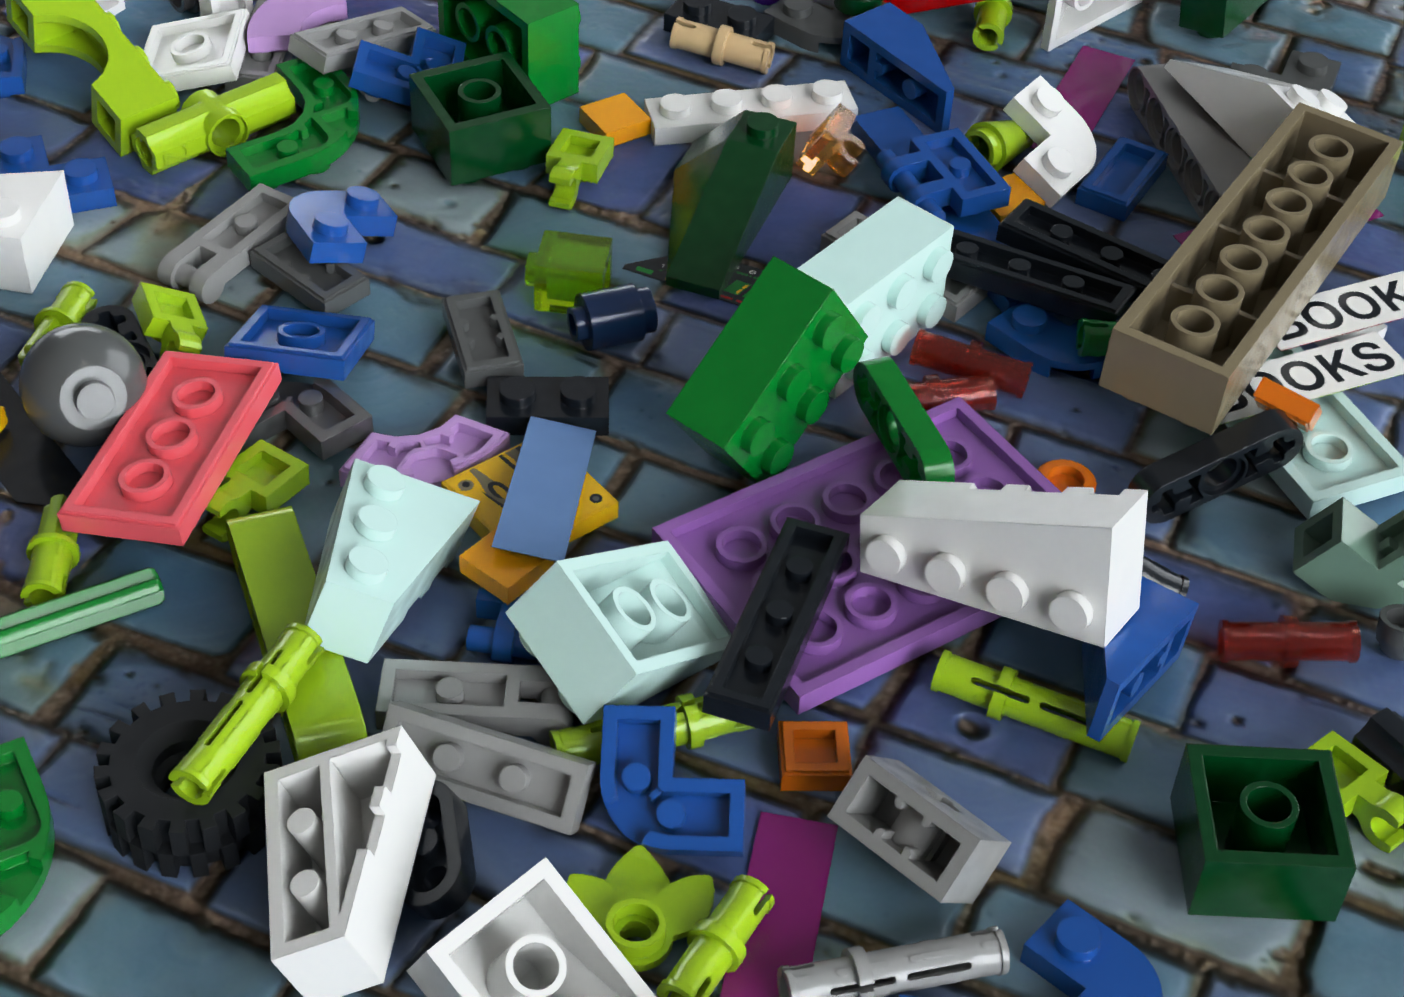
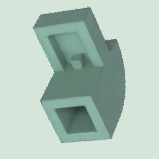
M1344 497L1340 498L1295 528L1293 573L1319 593L1335 602L1373 609H1380L1391 604H1403L1404 510L1379 525Z

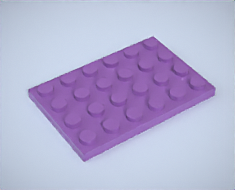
M960 396L926 411L949 447L954 462L955 482L975 483L977 489L1001 490L1006 484L1030 485L1031 491L1062 493ZM876 433L652 527L651 543L669 541L696 578L731 634L740 619L787 517L850 534L848 551L784 696V700L797 715L1002 617L860 572V515L899 480H903Z

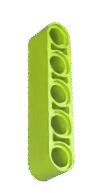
M291 505L226 519V530L232 559L262 657L269 652L288 624L301 623L305 625L316 580V574ZM325 650L298 682L296 687L297 696L286 711L280 713L294 762L368 737L362 710L344 657Z

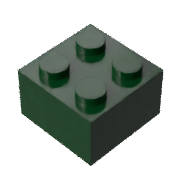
M509 51L409 74L412 129L451 186L473 183L485 177L513 170H524L530 166L546 162V154L551 147V106Z
M1186 743L1170 801L1188 915L1335 922L1357 867L1331 750Z

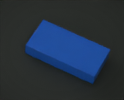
M1120 136L1078 187L1075 204L1124 222L1165 170L1169 154Z

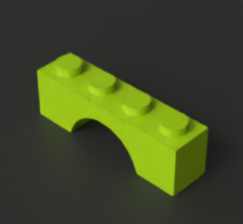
M6 0L7 21L34 53H63L72 55L90 63L101 73L99 78L91 84L92 123L120 157L135 151L133 149L131 133L136 132V128L176 113L180 108L179 95L173 84L167 79L163 80L150 65L144 50L138 45L134 46L121 31L115 16L109 11L105 12L95 0Z

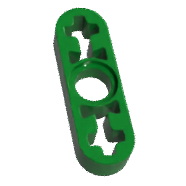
M885 356L858 362L853 371V384L858 404L903 480L955 482L954 462L949 447L895 361L891 357Z

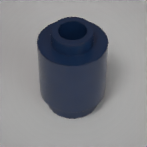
M632 283L576 294L574 306L567 309V324L573 341H581L587 351H594L644 340L645 334L656 332L658 315L655 300L650 289L646 286L636 288Z

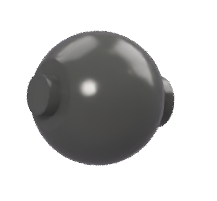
M93 323L67 324L43 335L26 354L19 374L20 400L30 421L50 439L64 445L82 448L103 445L123 414L140 399L147 385L146 369L134 346L116 331Z

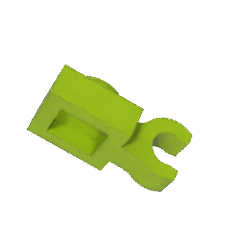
M562 128L546 154V173L550 174L549 182L556 183L554 192L549 199V206L571 210L575 204L580 183H598L613 158L614 138Z
M140 281L132 298V303L143 334L161 342L159 359L164 351L200 354L202 351V341L208 331V327L195 294Z
M262 439L258 440L234 460L205 509L215 516L202 526L203 532L222 543L227 542L226 519L245 516L251 509L263 512L279 508L310 484L309 464Z
M1333 730L1307 748L1331 750L1345 817L1354 814L1360 823L1364 835L1374 846L1390 853L1404 842V829L1400 827L1404 824V796L1384 787L1389 772L1388 769Z

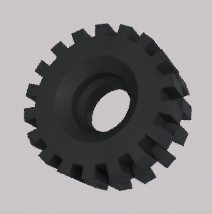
M206 689L190 690L189 701L176 702L175 693L172 692L159 696L161 707L150 711L144 702L131 709L133 720L131 725L118 719L109 729L111 743L100 742L96 752L99 766H93L94 781L108 836H112L114 848L122 857L131 852L134 866L146 872L154 861L159 862L161 876L172 878L178 877L180 866H191L194 878L210 876L208 864L219 860L222 861L227 871L241 864L239 851L244 847L253 855L257 854L266 846L263 830L266 831L264 772L283 766L280 741L276 738L275 727L270 720L234 769L222 781L221 786L214 793L210 802L202 806L194 805L181 797L165 793L173 782L168 779V776L173 768L188 754L198 741V738L234 695L221 692L217 701L212 702L207 699Z

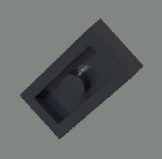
M676 0L664 13L663 30L667 32L672 31L678 16L715 28H720L722 24L731 26L734 33L766 42L774 32L775 17L757 12L749 6L734 5L720 0Z
M488 376L486 425L508 432L510 435H525L530 416L595 430V436H609V378L584 376Z

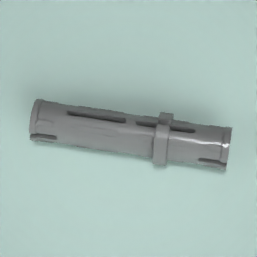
M996 925L984 930L937 939H927L916 943L868 952L858 945L844 948L841 957L794 966H780L777 971L779 997H885L981 977L1006 975L1010 969V953L1004 933Z

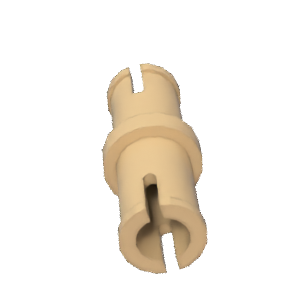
M680 16L677 17L676 23L673 25L669 43L671 49H680L711 58V63L714 65L723 66L726 62L759 71L765 75L771 67L775 53L774 42H766L734 33L733 27L724 24L720 28H715L686 20Z

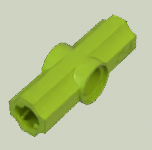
M277 72L220 95L209 89L198 90L185 100L180 111L136 128V132L131 133L133 149L137 153L142 167L151 175L209 151L216 156L227 157L226 148L247 142L250 134L286 120L292 114H295V97L292 95L286 80Z

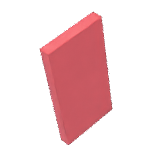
M164 351L147 377L144 393L119 419L58 511L57 516L62 531L184 546L280 385L282 376L279 364L268 361Z

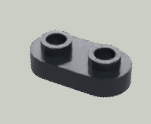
M437 780L434 782L404 903L413 911L428 920L448 917L460 909L471 895L476 880L466 805L446 784Z

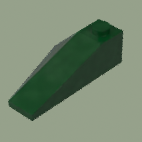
M744 110L693 141L674 170L666 272L667 286L719 300L792 177L797 122L777 118L775 115L767 112Z

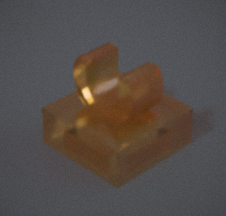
M839 103L809 136L796 164L813 177L827 162L837 175L845 178L858 165L859 161L856 158L866 147L859 138L849 134L857 115Z

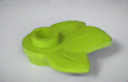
M636 845L613 866L605 880L586 874H570L567 880L568 886L636 972L648 971L663 963L672 950L673 942L687 937L698 920L708 919L714 905L715 889L710 875H692L670 883L659 863L642 845ZM629 937H640V938H643L644 940H643V941H629V940H626V939L629 938Z

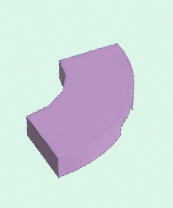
M346 0L265 1L253 14L248 24V53L288 51L290 34L347 19Z
M457 414L442 426L419 435L390 436L371 432L339 469L340 486H344L354 459L357 458L374 465L392 467L403 475L441 487L442 481L510 449V433Z

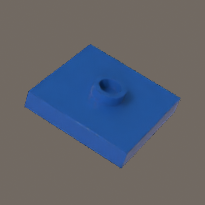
M262 304L224 346V357L274 362L279 364L280 372L284 374L344 381L373 342L375 320L369 317Z

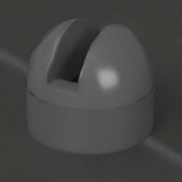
M1391 604L1383 607L1380 611L1376 626V639L1385 655L1398 661H1404V604Z

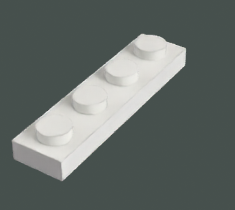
M829 79L819 80L815 83L787 86L771 84L764 88L719 89L712 93L690 95L674 93L663 97L644 99V112L651 118L650 135L654 146L692 143L744 110L767 112L775 115L777 118L797 122L796 132L852 127V117L857 116L859 110L846 81Z

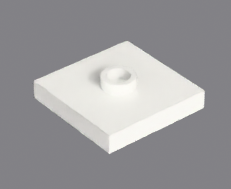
M241 8L153 25L147 38L144 52L152 68L163 80H169L177 92L237 81L247 48V28L251 16L248 9Z

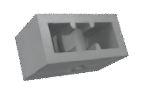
M871 755L864 756L827 815L828 818L940 903L973 904L1012 843L900 760Z

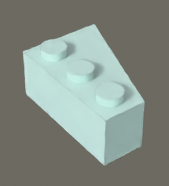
M355 458L330 518L305 625L313 629L321 637L323 643L320 646L324 647V650L368 663L401 624L408 609L418 597L422 598L429 590L437 574L443 567L447 568L453 561L480 501L403 475L392 467L374 465Z

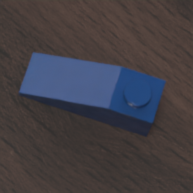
M890 2L845 20L840 64L936 133L949 130L954 87L923 24Z
M1142 576L1139 609L1108 645L1102 648L1086 642L1083 643L1082 662L1087 736L1100 742L1179 658L1199 603Z

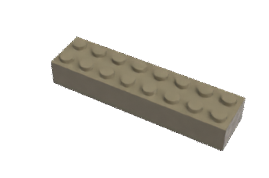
M1299 102L1113 327L1098 385L1122 395L1130 401L1138 402L1172 417L1184 425L1197 428L1212 435L1385 198L1404 141Z

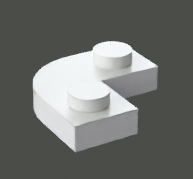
M1040 75L1014 96L1003 111L1038 145L1014 168L1013 172L1038 194L1049 208H1052L1093 168L1097 151L1093 134L1087 123L1063 98L1061 93Z

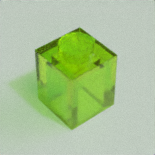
M544 230L538 252H529L525 268V285L534 287V310L567 314L568 307L574 306L576 294L611 287L613 238Z

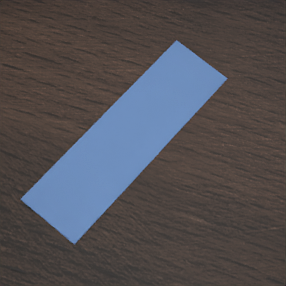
M530 416L491 547L551 561L565 559L596 435L595 430Z

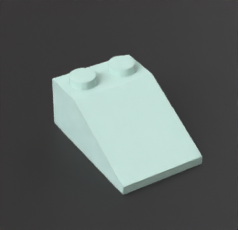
M668 540L558 560L505 612L519 632V638L524 648L538 659L558 688V695L562 703L577 715L583 725L603 719L604 705H638L720 661L732 635L696 578Z

